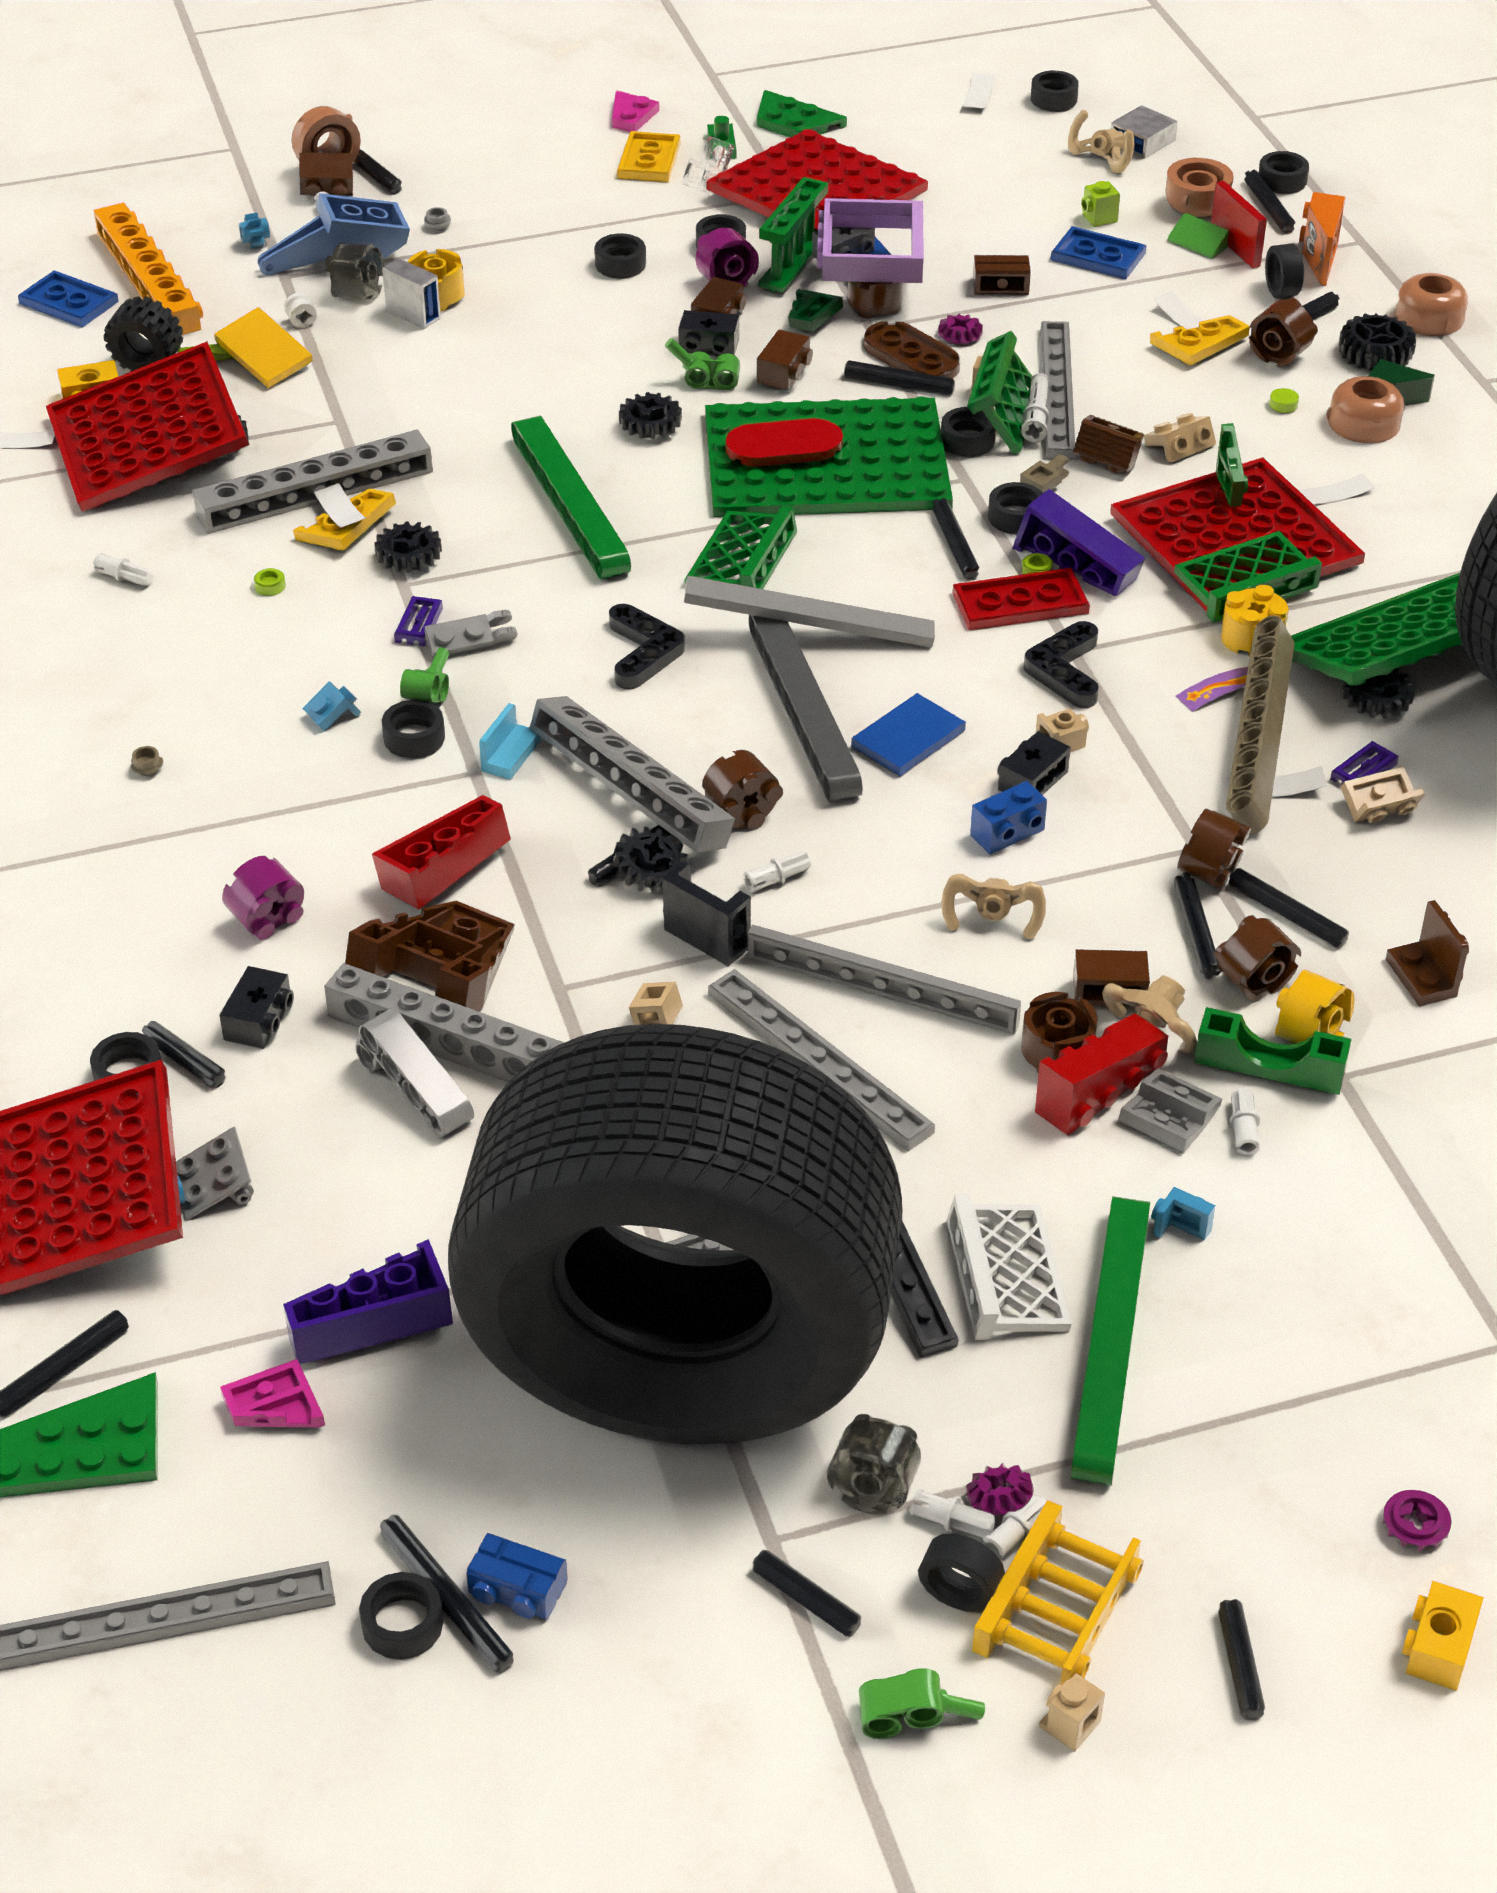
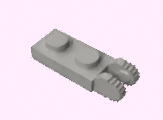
M502 609L501 611H493L487 616L482 614L425 626L424 632L432 658H434L437 649L440 647L446 648L449 651V656L494 647L495 644L512 641L518 635L514 626L501 627L493 632L491 631V627L507 624L513 619L511 612Z

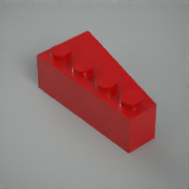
M481 795L373 852L372 858L381 889L414 908L421 909L511 840L503 806L501 803Z
M1134 1013L1106 1027L1101 1037L1098 1038L1092 1034L1084 1038L1080 1048L1075 1050L1068 1046L1060 1050V1058L1052 1060L1050 1057L1041 1060L1039 1063L1035 1113L1067 1136L1080 1126L1085 1127L1090 1123L1094 1115L1104 1108L1111 1107L1120 1095L1129 1088L1134 1089L1137 1087L1142 1078L1164 1065L1168 1057L1167 1044L1169 1035Z

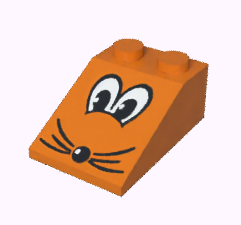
M1313 192L1311 201H1305L1302 218H1306L1307 223L1306 226L1302 225L1299 242H1304L1302 254L1320 285L1326 286L1339 243L1346 196Z

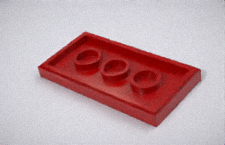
M1072 568L953 584L952 594L969 631L1089 614L1090 604Z

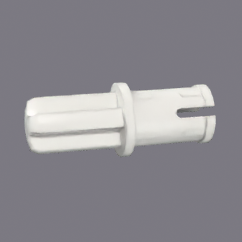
M98 553L93 561V565H97L93 567L95 572L115 577L118 582L126 580L145 587L150 585L153 578V573L149 569L131 564L130 560L126 558L116 559L103 553Z
M805 851L795 853L780 860L772 858L768 864L744 872L745 885L753 893L777 882L779 885L785 883V878L808 870L811 867V860Z
M1238 1087V1091L1231 1094L1233 1115L1230 1117V1125L1235 1130L1237 1152L1241 1155L1249 1156L1260 1150L1257 1127L1260 1125V1117L1255 1112L1253 1092L1245 1090V1087Z
M918 1489L913 1497L915 1500L929 1504V1507L926 1508L911 1503L910 1514L912 1516H919L942 1524L947 1531H951L954 1528L981 1538H985L993 1532L995 1516L991 1513L960 1503L959 1498L955 1497L952 1500H948L924 1492L921 1489Z
M1033 1495L1024 1507L1015 1512L1005 1514L1002 1524L990 1535L986 1536L982 1543L1002 1560L1015 1545L1025 1540L1047 1499L1043 1496Z

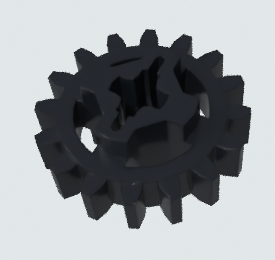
M646 392L645 396L641 397L639 394H635V399L626 398L625 404H620L619 424H622V430H629L630 436L637 433L640 439L644 437L655 439V435H660L664 438L666 437V432L675 433V427L681 426L682 408L679 407L678 401H672V396L670 395L663 398L659 392L657 394Z
M405 521L401 525L395 523L392 530L384 528L383 535L377 534V542H374L378 563H384L386 569L394 566L395 572L401 571L402 568L406 569L408 573H411L414 569L422 571L425 564L433 566V559H440V552H442L439 532L432 531V526L430 525L422 528L421 522H417L414 526L410 525L409 521Z
M1395 668L1392 673L1366 679L1367 681L1361 685H1349L1344 681L1343 699L1349 700L1348 706L1350 708L1357 706V713L1362 714L1367 711L1370 718L1381 714L1384 719H1387L1388 713L1398 717L1401 710L1407 712L1409 705L1413 703L1415 690H1413L1414 682L1408 681L1409 675L1407 673L1400 675L1399 668Z
M644 827L643 832L639 833L635 828H632L629 836L623 833L620 841L616 843L612 865L619 867L617 871L618 877H628L626 885L630 886L636 883L640 892L645 887H650L651 892L656 894L658 887L663 889L662 881L667 872L674 870L683 861L686 862L688 854L681 853L683 849L682 843H672L674 839L672 834L667 837L662 836V829L658 828L655 833H650L649 828Z

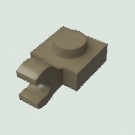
M1058 454L1047 464L1040 460L1020 474V482L1033 485L1043 493L1048 489L1051 490L1062 483V480L1069 475V471L1063 467L1070 462V459L1062 454Z

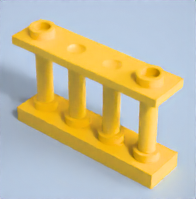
M1047 1500L999 1583L994 1596L991 1597L974 1627L972 1652L988 1659L996 1644L1000 1646L1004 1643L1009 1644L1062 1668L1060 1683L1063 1684L1066 1680L1071 1679L1075 1673L1085 1678L1092 1659L1089 1657V1654L1127 1583H1136L1144 1560L1138 1558L1141 1540L1137 1538H1132L1122 1556L1065 1531L1066 1526L1061 1524L1063 1506ZM1058 1547H1061L1114 1570L1106 1588L1049 1563L1046 1555L1050 1548L1056 1550ZM1042 1578L1096 1602L1097 1605L1087 1620L1031 1595L1030 1589H1028L1033 1579L1039 1581ZM1024 1610L1080 1636L1069 1653L1012 1627V1622L1009 1620L1014 1611L1021 1613Z

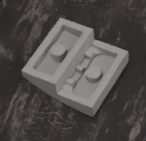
M1157 1068L1141 1082L1138 1094L1121 1108L1118 1121L1184 1152L1211 1121L1221 1106L1223 1099Z

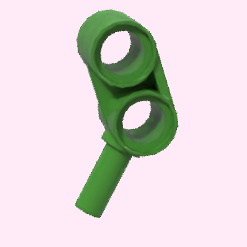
M670 338L665 343V347L683 363L685 382L691 388L732 390L737 386L741 365L740 360L735 355L726 353L714 360L705 352L698 351L689 354L673 338Z
M440 647L437 649L430 668L426 670H404L400 682V695L402 698L423 700L431 703H443L446 700L449 689V676L442 673L449 656V651L446 648Z
M927 1668L913 1669L904 1674L884 1679H872L863 1683L858 1690L862 1732L867 1737L873 1739H886L897 1735L902 1729L901 1717L903 1716L908 1726L926 1729L940 1724L944 1719V1712L979 1720L985 1714L984 1702L948 1695L945 1689H941L939 1674Z

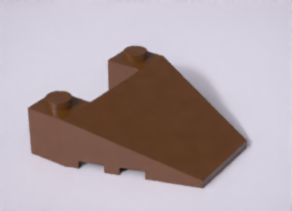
M457 900L422 908L421 915L408 918L407 913L396 914L395 921L384 924L381 923L380 919L370 920L349 932L345 964L381 977L396 971L436 988L435 996L479 1011L485 1004L513 934L515 924Z

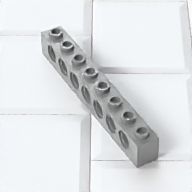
M416 429L194 489L192 491L196 515L207 534L319 504L320 502L314 492L337 483L340 484L348 496L366 491L369 488L373 489L433 472L431 447L419 430Z
M568 696L537 699L529 727L532 731L696 853L727 848L735 821L733 816Z
M345 963L339 967L324 985L329 1017L360 1027L362 1024L393 1008L401 1014L433 1055L509 1082L535 1058L564 1043Z

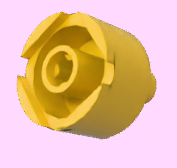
M436 249L435 254H427V250H424L409 258V263L437 275L440 312L447 310L448 305L456 303L465 296L463 265L457 253L446 249Z
M1258 585L1256 588L1229 592L1225 602L1221 640L1223 644L1237 654L1239 650L1249 652L1248 657H1250L1256 625L1262 619L1276 615L1281 618L1286 627L1289 613L1287 603L1282 597L1275 594L1274 589L1268 585Z
M1308 970L1301 971L1290 989L1283 988L1278 995L1276 1006L1281 1010L1275 1028V1035L1294 1044L1306 1040L1314 1031L1343 1037L1345 1033L1339 1031L1343 1020L1348 1022L1351 1020L1355 1002L1353 991L1343 984Z

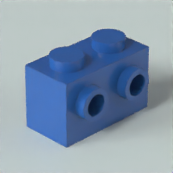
M1025 781L972 805L970 836L989 854H992L1045 830L1047 799L1028 781Z

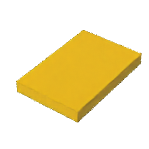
M630 131L617 169V179L669 182L681 144V135Z
M259 307L214 333L215 341L268 389L313 361L312 354Z

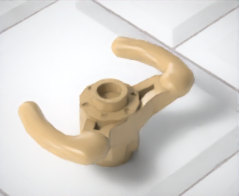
M1086 110L1080 111L1069 130L1068 150L1074 155L1088 151L1108 160L1110 169L1114 173L1124 172L1133 155V131L1126 130L1123 134L1122 131H1117L1116 129H1103L1096 131L1092 138L1079 141V130L1088 118Z
M955 874L948 878L943 889L941 900L942 915L949 930L954 931L959 927L954 906L957 893H962L976 902L977 910L981 916L991 921L1003 919L1008 915L1012 906L1030 900L1033 903V912L1029 923L1023 931V935L1027 939H1033L1042 927L1046 914V899L1042 886L1035 882L1029 881L1012 886L1004 879L989 878L985 882H978L964 874Z
M1163 975L1156 981H1153L1147 990L1123 989L1121 986L1109 983L1104 987V1002L1115 1017L1123 1018L1126 1015V1008L1122 1003L1134 1006L1139 1016L1155 1027L1165 1028L1168 1024L1169 1029L1183 1040L1180 1044V1051L1183 1054H1189L1196 1049L1197 1038L1194 1031L1177 1013V1010L1185 1000L1183 996L1185 989L1177 981Z

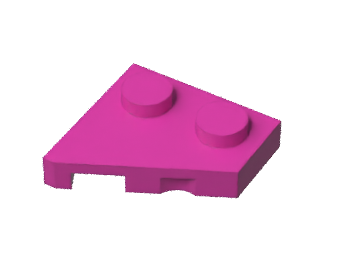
M617 90L614 99L612 127L628 132L638 131L660 111L659 101L651 100L646 96H636Z
M297 1359L220 1386L222 1398L235 1426L314 1428L325 1426L324 1415Z

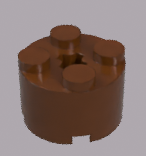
M848 281V303L853 309L859 311L860 317L872 318L875 315L896 314L900 312L903 302V283Z
M1295 298L1278 300L1251 322L1249 329L1251 328L1249 343L1254 353L1266 363L1272 361L1277 363L1276 366H1285L1312 344L1318 328L1309 313L1301 306L1299 300Z
M747 750L732 751L735 755L727 759L722 756L709 767L702 780V787L705 790V797L735 818L733 828L748 827L751 830H755L763 825L765 817L782 797L783 788L779 785L778 779L752 752Z
M1204 809L1190 832L1193 835L1189 843L1184 845L1177 869L1188 872L1190 876L1222 890L1230 876V871L1227 869L1229 867L1235 869L1241 860L1244 850L1238 847L1245 844L1251 827L1214 810Z
M1254 915L1244 918L1240 922L1238 930L1227 941L1221 943L1214 952V957L1218 960L1219 970L1248 999L1253 1001L1261 1000L1258 995L1265 991L1272 995L1283 988L1298 968V965L1294 962L1296 955L1301 957V949L1268 918L1257 919Z
M1065 992L1044 993L1035 997L1030 1002V1007L1025 1011L1023 1019L1021 1050L1024 1058L1036 1068L1037 1073H1039V1063L1041 1060L1047 1057L1056 1060L1060 1058V1050L1068 1046L1076 1050L1082 1046L1084 1038L1092 1034L1096 1036L1098 1018L1095 1009L1087 1000L1079 997V1001L1068 998V993Z

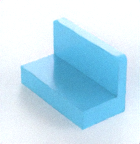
M508 703L479 741L481 771L510 780L541 741V737L529 727L517 724L516 705Z

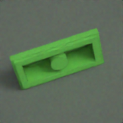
M1185 213L1181 216L1167 240L1212 259L1227 248L1229 231Z

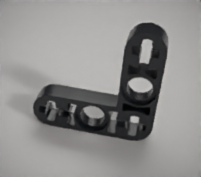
M616 604L609 609L610 628L614 632L640 645L615 665L614 676L618 687L635 689L641 686L684 653L685 636L680 630L629 604ZM651 629V630H654V631H652V632H641L640 630ZM646 657H655V658H657V659H655V660H644L643 658H646Z
M1079 621L1029 648L1024 656L1025 672L1076 707L1089 708L1094 706L1098 700V683L1072 666L1070 662L1096 647L1098 627L1091 622ZM1062 647V648H1066V649H1068V650H1063V651H1061V650H1056V649H1054V648ZM1059 675H1061V676H1066V677H1068V678H1067V679H1058V678H1055L1054 676H1059Z

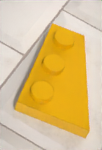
M1231 315L1201 321L1199 322V327L1186 329L1180 326L1173 328V333L1162 335L1160 331L1150 333V343L1191 366L1248 337L1250 326Z
M369 488L349 499L355 508L366 517L365 519L339 527L329 515L323 513L315 518L316 524L306 529L302 525L294 529L295 540L330 547L335 550H345L396 504L394 493Z

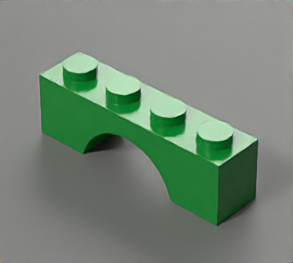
M1206 1007L1198 1032L1194 1063L1340 1095L1352 1039L1314 1031L1309 1038L1302 1042L1276 1044L1254 1034L1246 1025L1241 1014Z

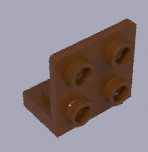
M1435 900L1427 902L1419 941L1387 949L1385 960L1420 1007L1458 996L1466 957L1469 953V944L1466 937L1460 934L1453 925L1448 913L1443 911Z

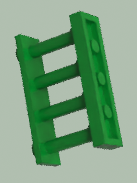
M803 177L760 227L759 239L772 243L771 267L759 280L758 287L769 289L772 292L784 293L813 257L812 232L815 231V208L828 193L827 182Z

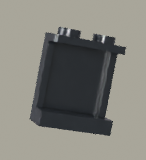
M685 861L674 870L667 872L662 881L664 930L729 967L748 951V931L751 928V896L739 891L727 902L691 882V864Z

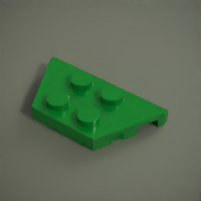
M768 90L763 91L757 115V127L791 138L805 129L815 130L817 134L821 135L827 133L829 126L837 125L841 129L847 126L846 116L819 108L815 104L798 101L794 97H786Z

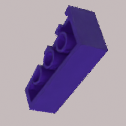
M1050 489L1027 506L1012 547L1019 552L1026 550L1031 553L1045 554L1052 559L1054 564L1059 565V569L1072 568L1074 573L1082 576L1083 582L1113 596L1119 595L1137 579L1146 559Z
M429 1239L416 1244L417 1250L402 1257L398 1252L385 1258V1265L370 1272H366L362 1268L349 1274L350 1278L341 1285L334 1286L329 1283L284 1303L283 1307L289 1341L295 1359L298 1360L299 1364L317 1361L452 1325L453 1318L449 1288Z

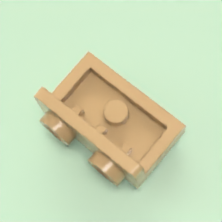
M1193 413L1176 417L1177 422L1172 424L1170 422L1153 426L1154 431L1144 435L1146 446L1164 447L1167 462H1175L1216 444L1210 416L1194 417Z
M1404 766L1345 781L1340 787L1355 823L1368 820L1369 823L1377 822L1394 812H1398L1399 815L1410 813L1418 807L1417 804L1425 796L1423 788L1414 790Z

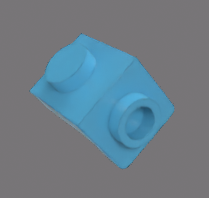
M330 681L302 708L324 731L347 709L356 716L361 713L354 704L357 698L344 685L338 689Z
M1173 1187L1165 1199H1158L1151 1214V1219L1155 1220L1153 1235L1161 1238L1167 1228L1172 1225L1205 1240L1212 1231L1216 1205L1205 1201L1201 1197Z

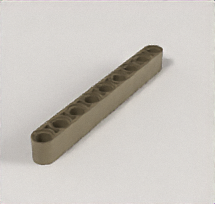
M1276 615L1262 619L1254 629L1226 801V809L1233 820L1251 827L1249 835L1260 832L1269 820L1294 651V640L1281 618Z

